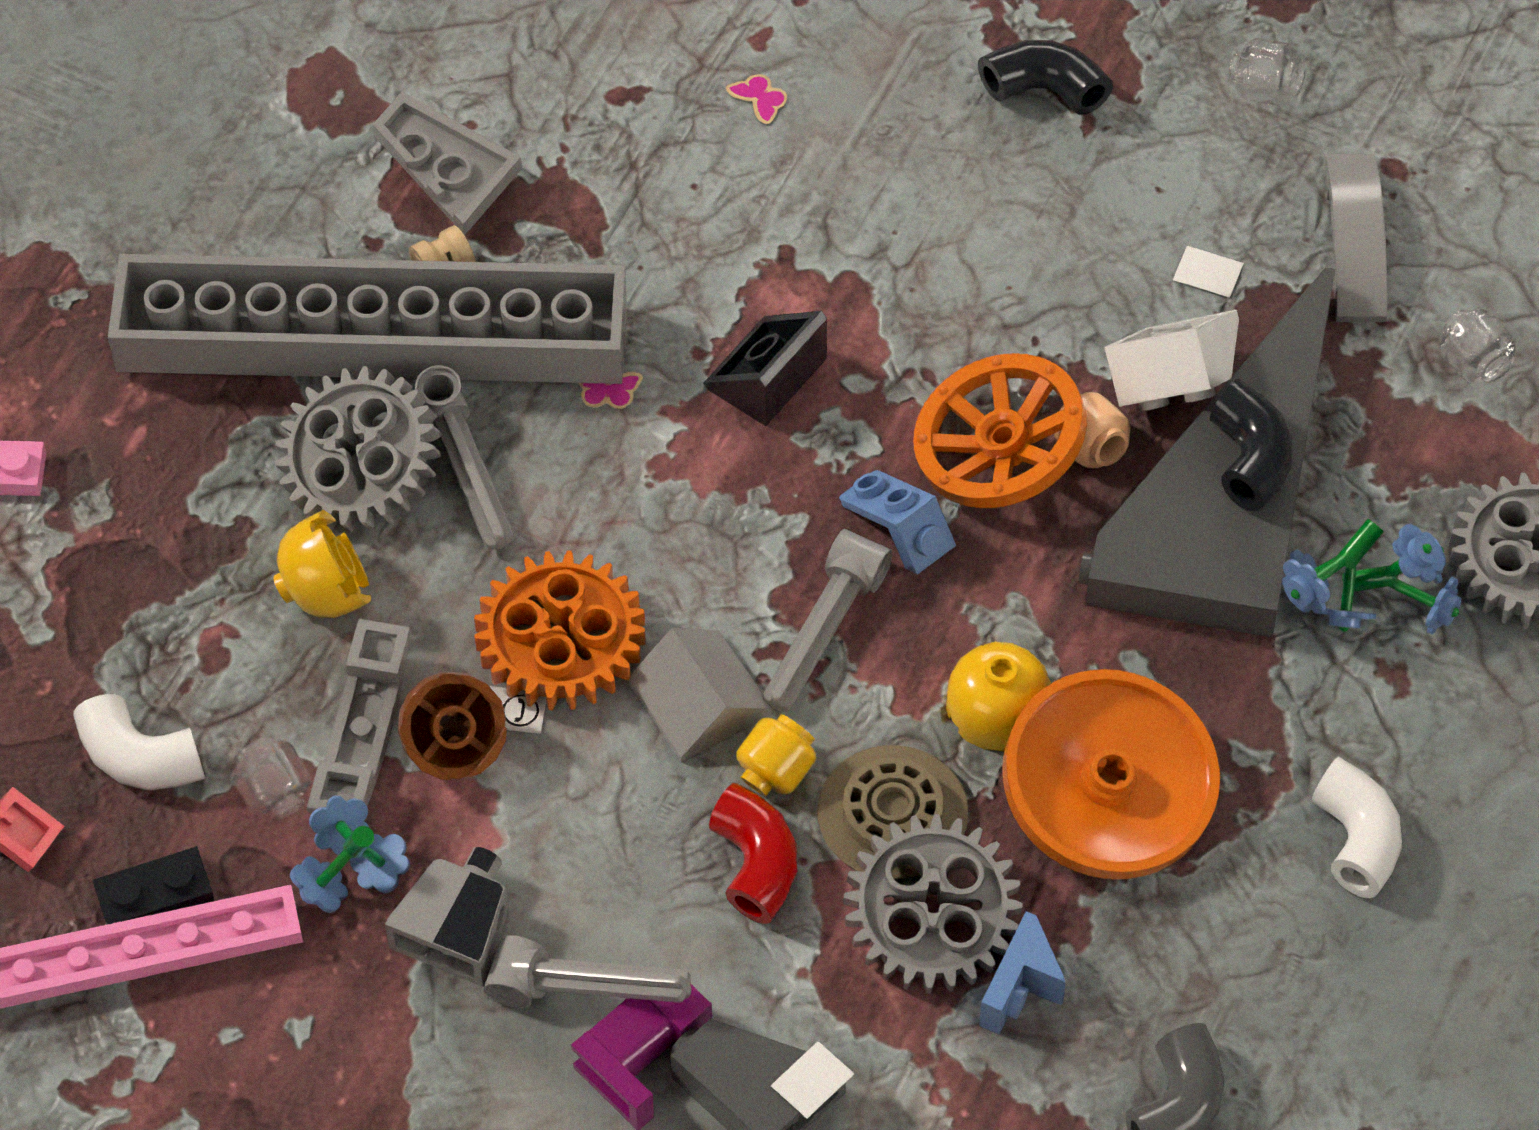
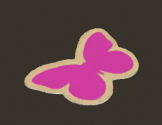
M762 74L752 75L746 81H738L726 86L727 93L733 98L753 102L756 118L763 124L772 123L778 109L782 108L787 101L785 91L779 88H772L771 80Z
M637 372L623 373L622 384L579 383L583 389L581 392L582 400L587 406L592 408H598L606 403L614 409L626 408L632 402L633 392L636 391L642 382L643 376Z

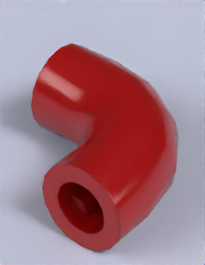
M732 783L718 799L709 820L710 831L734 843L744 854L743 866L727 888L725 895L731 905L741 914L757 923L768 924L784 904L798 872L797 843L782 813L760 795L738 783Z

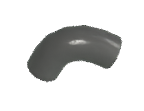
M1193 1023L1171 1031L1155 1045L1157 1054L1167 1073L1168 1087L1164 1095L1155 1101L1127 1110V1130H1207L1218 1115L1225 1084L1218 1051L1207 1026L1203 1023Z

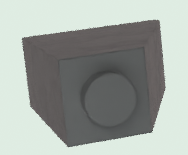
M714 1019L708 1020L698 1030L692 1028L681 1035L674 1044L671 1051L672 1054L670 1055L672 1079L727 1130H806L846 1093V1083H844L807 1119L771 1087L807 1051Z

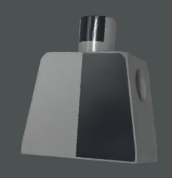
M474 847L463 867L443 859L434 860L388 917L385 928L389 949L483 987L487 980L509 909L506 887L494 880L502 865L501 859L488 849Z

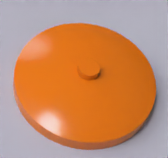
M1099 669L1074 673L1054 681L1028 702L1018 716L1006 743L1003 757V784L1009 807L1018 825L1034 845L1048 857L1062 866L1088 876L1103 879H1132L1158 872L1172 865L1195 845L1209 824L1216 808L1220 788V769L1217 753L1209 732L1198 715L1182 698L1167 687L1147 677L1121 670Z

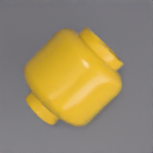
M780 714L777 720L768 717L762 718L737 750V760L745 769V772L740 777L741 780L764 797L771 790L779 794H791L816 761V752L811 746L815 738L802 726L783 714Z

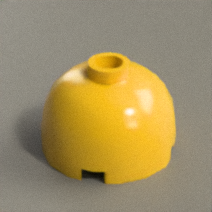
M325 510L302 520L287 531L279 543L277 552V565L280 573L274 575L273 579L280 596L286 603L295 601L303 611L318 618H336L368 604L371 601V595L361 594L359 587L365 588L369 586V582L360 558L345 532L335 537L327 525L336 520Z
M991 642L980 645L961 657L948 680L946 711L949 719L951 717L953 723L959 728L958 733L965 741L984 750L1004 751L1011 730L1023 708L1037 693L1050 685L1051 681L1045 666L1029 650L1007 642Z

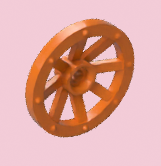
M1020 353L986 357L954 372L926 400L918 415L914 429L913 443L915 456L930 485L943 497L960 505L975 508H997L1013 505L1046 490L1070 468L1077 458L1085 439L1087 430L1086 408L1076 384L1057 364L1039 356ZM1021 378L1036 381L1018 412L1012 410L1008 379ZM991 383L995 410L984 415L963 397L973 390ZM1054 390L1063 400L1064 409L1032 424L1050 392ZM952 410L975 429V435L938 434L944 418ZM1061 431L1056 444L1050 452L1031 445ZM936 452L977 454L947 472L939 464ZM1022 462L1034 465L1028 471L1012 478L1014 466ZM995 465L992 483L967 481Z

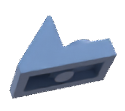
M1025 912L981 1002L979 1026L999 1035L1008 1017L1015 1020L1019 1017L1026 1002L1028 992L1056 1004H1063L1066 984L1063 973L1037 916L1030 912Z

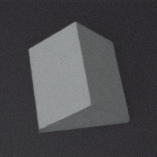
M672 627L632 672L631 678L628 680V684L681 763L758 723L762 718L773 715V708L763 700L762 692L719 630Z

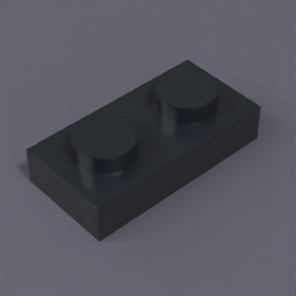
M197 846L92 880L106 925L215 901Z

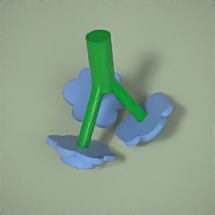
M1367 519L1336 557L1318 567L1309 553L1303 554L1298 549L1292 551L1290 559L1283 564L1285 577L1282 578V584L1289 600L1302 612L1312 610L1316 614H1328V625L1339 626V629L1343 632L1348 631L1349 628H1360L1361 619H1376V614L1352 611L1357 564L1384 531L1370 519ZM1345 567L1341 609L1326 608L1325 602L1329 601L1330 598L1327 578Z
M1406 524L1399 530V538L1392 545L1394 552L1400 557L1399 560L1388 566L1356 570L1354 592L1389 587L1431 607L1425 626L1428 627L1427 633L1433 635L1438 627L1442 625L1449 626L1454 618L1459 615L1462 599L1457 596L1458 579L1451 577L1445 587L1439 591L1437 597L1398 579V575L1403 573L1409 578L1419 576L1423 582L1429 583L1434 580L1438 584L1443 581L1441 573H1443V568L1446 565L1444 548L1440 546L1437 539L1428 532L1422 533L1417 526Z
M333 796L328 800L326 807H320L312 812L309 818V825L316 833L314 837L316 846L323 850L331 848L338 856L332 863L323 862L321 864L314 857H306L302 864L296 865L291 870L290 878L299 888L303 901L308 904L317 905L327 913H333L340 907L341 901L348 896L346 886L340 883L342 880L340 870L349 861L352 869L359 874L357 882L362 888L371 889L375 887L382 893H389L398 886L399 875L405 874L410 868V861L404 856L407 847L405 840L397 834H390L385 838L374 834L364 821L368 815V808L362 800L353 798L345 801L341 796Z

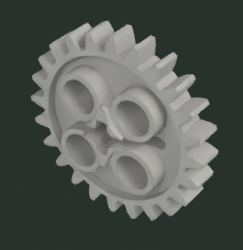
M363 366L358 379H356L347 368L342 369L340 383L335 384L325 375L323 376L324 391L318 394L314 389L307 387L305 392L310 402L306 406L294 402L291 404L292 409L299 416L296 421L287 420L282 421L280 424L290 433V438L275 442V445L283 453L287 454V456L275 461V466L287 474L279 482L288 492H292L289 499L299 509L304 507L303 512L308 517L325 510L336 520L327 525L332 530L340 520V525L348 532H353L359 519L371 531L374 530L376 515L380 514L390 524L393 522L392 508L396 505L409 512L411 506L406 497L410 492L420 496L425 495L426 492L417 482L420 477L433 478L436 475L426 464V460L441 457V452L429 443L441 437V432L433 424H429L436 418V415L427 405L423 406L426 399L417 389L411 391L412 386L403 377L395 381V378L386 369H382L378 376L375 377V374L367 366ZM354 408V412H353V421H354V423H353V422L351 423L350 411H351V409ZM387 412L385 420L380 425L371 427L376 416ZM338 423L336 432L331 437L323 439L325 431L331 425ZM357 436H358L364 443H360V444H359V440L357 439ZM393 459L391 468L386 473L377 475L379 467L385 461ZM344 471L341 481L329 487L331 478L337 472ZM364 474L366 487L364 490L361 491L363 482L362 475Z
M1521 473L1517 486H1513L1505 476H1502L1499 479L1497 492L1484 484L1481 486L1478 499L1471 496L1467 498L1464 511H1458L1454 529H1452L1449 541L1452 552L1449 563L1450 565L1458 566L1455 577L1458 579V583L1470 582L1466 595L1468 600L1480 596L1485 598L1482 612L1486 614L1499 607L1503 609L1501 615L1502 623L1506 624L1516 614L1521 616L1523 629H1528L1532 618H1539V483L1538 485L1531 484L1526 473ZM1504 522H1511L1518 525L1519 527H1511L1506 525ZM1498 566H1507L1514 571H1505Z
M934 814L930 828L923 829L915 815L911 817L910 832L904 833L894 822L890 824L889 835L891 841L889 842L874 834L871 837V847L875 853L874 856L866 852H858L856 862L865 872H848L847 882L859 890L844 893L843 904L858 910L845 916V926L862 928L853 937L852 945L854 948L870 945L871 949L866 955L865 964L869 966L882 959L885 962L882 976L884 980L892 977L898 970L904 973L903 989L908 990L915 977L923 978L926 994L931 993L935 979H942L947 990L954 992L957 975L961 974L970 985H973L977 979L976 965L991 973L994 971L995 961L990 952L1005 955L1009 944L1000 935L1014 936L1019 926L1006 917L1021 914L1023 904L1019 901L1008 899V897L1019 892L1021 884L1019 880H1004L1003 877L1011 871L1013 862L1012 860L995 862L994 858L999 851L1000 844L996 841L984 848L979 845L983 830L980 827L967 837L961 834L962 819L957 818L950 830L942 829L940 815ZM909 865L918 870L921 879L914 885L905 886L896 882L891 872L898 866ZM963 868L973 874L976 882L969 888L959 889L949 883L946 875L953 869ZM927 895H937V901L940 904L938 913L928 912V906L925 903ZM886 897H893L896 900L903 901V903L886 905L883 900ZM970 902H979L982 908L973 910L962 905ZM906 918L916 924L919 932L915 937L903 940L891 933L889 925L896 919ZM954 921L965 922L971 927L974 936L967 942H954L947 937L944 928L947 924Z

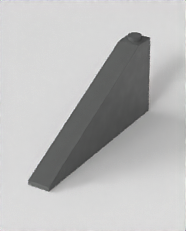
M1325 267L1098 532L1094 553H1083L1078 583L1088 585L1086 605L1273 638L1282 578L1284 576L1283 564L1286 562L1335 269ZM1238 378L1260 392L1282 413L1293 440L1291 470L1274 497L1260 511L1256 512L1248 511L1238 506L1224 491L1221 477L1240 456L1241 448L1233 436L1210 421V414L1215 403L1229 384Z

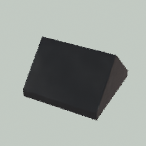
M822 311L764 316L703 384L713 394L762 425L767 426L827 359V317Z

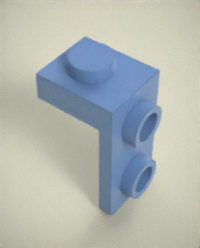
M879 470L858 478L853 486L839 497L844 508L887 527L905 569L917 575L956 546L936 496Z

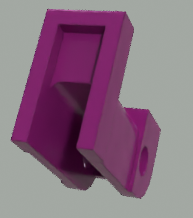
M691 983L692 990L690 996L680 1003L626 998L589 1031L587 1030L571 1044V1049L580 1057L573 1063V1068L636 1130H640L654 1118L653 1094L636 1076L671 1045H674L686 1031L692 1028L698 1030L708 1020L712 1019V1003Z

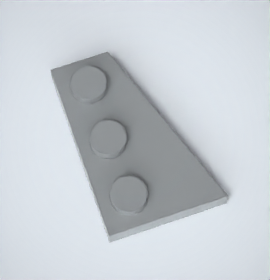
M403 92L396 97L373 123L375 138L453 224L462 231L464 236L522 170V161L519 155Z

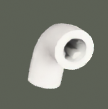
M116 694L92 697L79 704L74 710L73 716L80 740L93 763L120 784L145 790L180 787L205 779L190 728L163 736L152 737L143 735L133 726L125 699Z
M1337 757L1320 780L1312 796L1311 803L1335 816L1343 823L1348 832L1345 846L1331 864V872L1334 878L1349 892L1359 897L1373 898L1380 892L1391 876L1402 850L1400 815L1384 788L1361 769Z

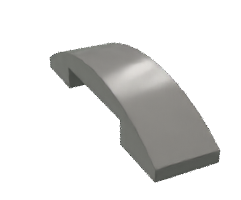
M1325 154L1327 200H1330L1335 264L1333 291L1336 322H1386V237L1382 191L1374 154Z
M358 619L346 662L348 673L325 760H319L307 804V811L309 813L320 807H326L328 800L333 796H341L345 801L357 798L368 806L384 760L398 706L410 643V627Z

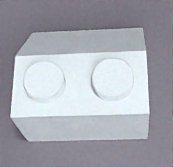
M1237 310L1148 327L1104 347L1119 407L1138 403L1140 411H1147L1170 404L1168 397L1184 394L1185 402H1194L1215 396L1214 387L1230 380L1232 377L1239 323Z

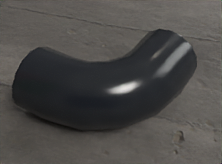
M1024 40L1001 47L978 60V71L981 81L990 96L999 102L1031 88L1047 89L1060 95L1075 113L1085 115L1098 109L1108 99L1113 89L1112 80L1098 64L1077 48L1053 40Z
M1238 378L1229 384L1215 403L1210 414V421L1233 436L1241 448L1240 456L1221 477L1224 491L1238 506L1245 510L1256 512L1260 511L1274 497L1291 470L1293 440L1282 413L1260 392Z

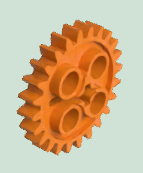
M567 550L562 562L555 563L550 551H546L543 565L537 566L527 556L524 558V572L519 573L510 566L505 568L507 584L496 580L490 582L492 597H480L482 614H477L474 617L475 629L478 632L474 634L476 651H481L480 660L482 668L491 669V679L494 685L507 681L508 697L512 698L524 690L527 706L530 707L540 696L546 697L548 710L551 711L555 708L558 698H565L569 708L574 710L577 705V696L584 694L589 702L595 704L597 703L596 689L601 687L606 692L614 694L616 692L614 676L624 680L631 678L629 663H640L641 650L639 646L646 644L645 628H643L645 626V611L639 608L638 591H629L628 577L623 575L613 579L611 563H607L600 569L595 570L593 555L589 554L581 564L574 563L573 553L570 550ZM561 595L574 596V598L566 601L555 599ZM533 600L539 601L540 604H541L544 608L542 609V608H541L537 603H535ZM520 624L532 625L527 630L514 629L515 626ZM593 630L607 631V633L600 636L587 634ZM576 651H579L581 655L589 660H583ZM552 659H562L566 661L565 663L555 666L546 664V662Z

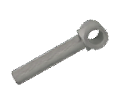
M435 365L428 367L418 375L415 389L426 399L423 406L427 405L436 415V418L429 424H433L441 432V442L485 547L496 549L497 551L502 550L513 541L514 534L466 422L470 415V409L462 392L460 377L453 369L447 366ZM436 395L449 396V398L443 401L430 400Z
M843 529L838 534L831 546L825 564V571L830 580L763 693V700L774 710L780 712L781 710L789 711L792 708L856 596H864L868 591L874 593L881 586L892 561V549L847 529Z
M508 935L500 940L483 990L490 999L499 1004L512 1008H527L531 1005L533 999H541L547 991L680 1003L690 996L692 988L690 985L691 975L684 969L552 959L546 949L537 942L521 936Z

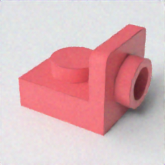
M12 787L0 799V852L29 872L64 828V825Z

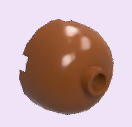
M441 672L424 678L408 692L399 710L398 734L404 752L421 771L440 780L461 779L466 776L473 777L481 774L497 760L506 742L507 728L505 727L504 707L501 699L488 684L467 673Z

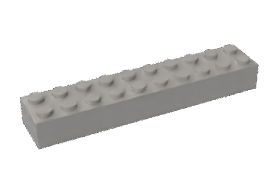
M119 254L108 342L116 372L323 377L327 375L328 377H341L342 369L347 368L355 378H358L362 367L367 366L375 374V377L378 376L382 369H386L395 379L400 377L404 379H417L418 375L426 368L442 365L453 369L459 375L460 380L622 384L627 314L625 265Z

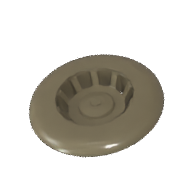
M883 745L853 754L831 772L819 795L817 816L822 836L832 852L855 871L865 872L856 862V857L859 851L875 855L871 847L872 831L882 835L881 838L889 842L891 841L889 835L890 824L894 822L904 833L910 832L911 817L915 815L923 829L930 828L934 815L931 816L925 813V810L928 809L932 814L940 815L942 829L950 830L957 818L962 819L961 834L964 835L968 823V802L964 789L956 775L938 758L912 747ZM859 816H862L864 821L859 824L856 820ZM909 865L898 866L891 872L894 880L920 876L918 870Z

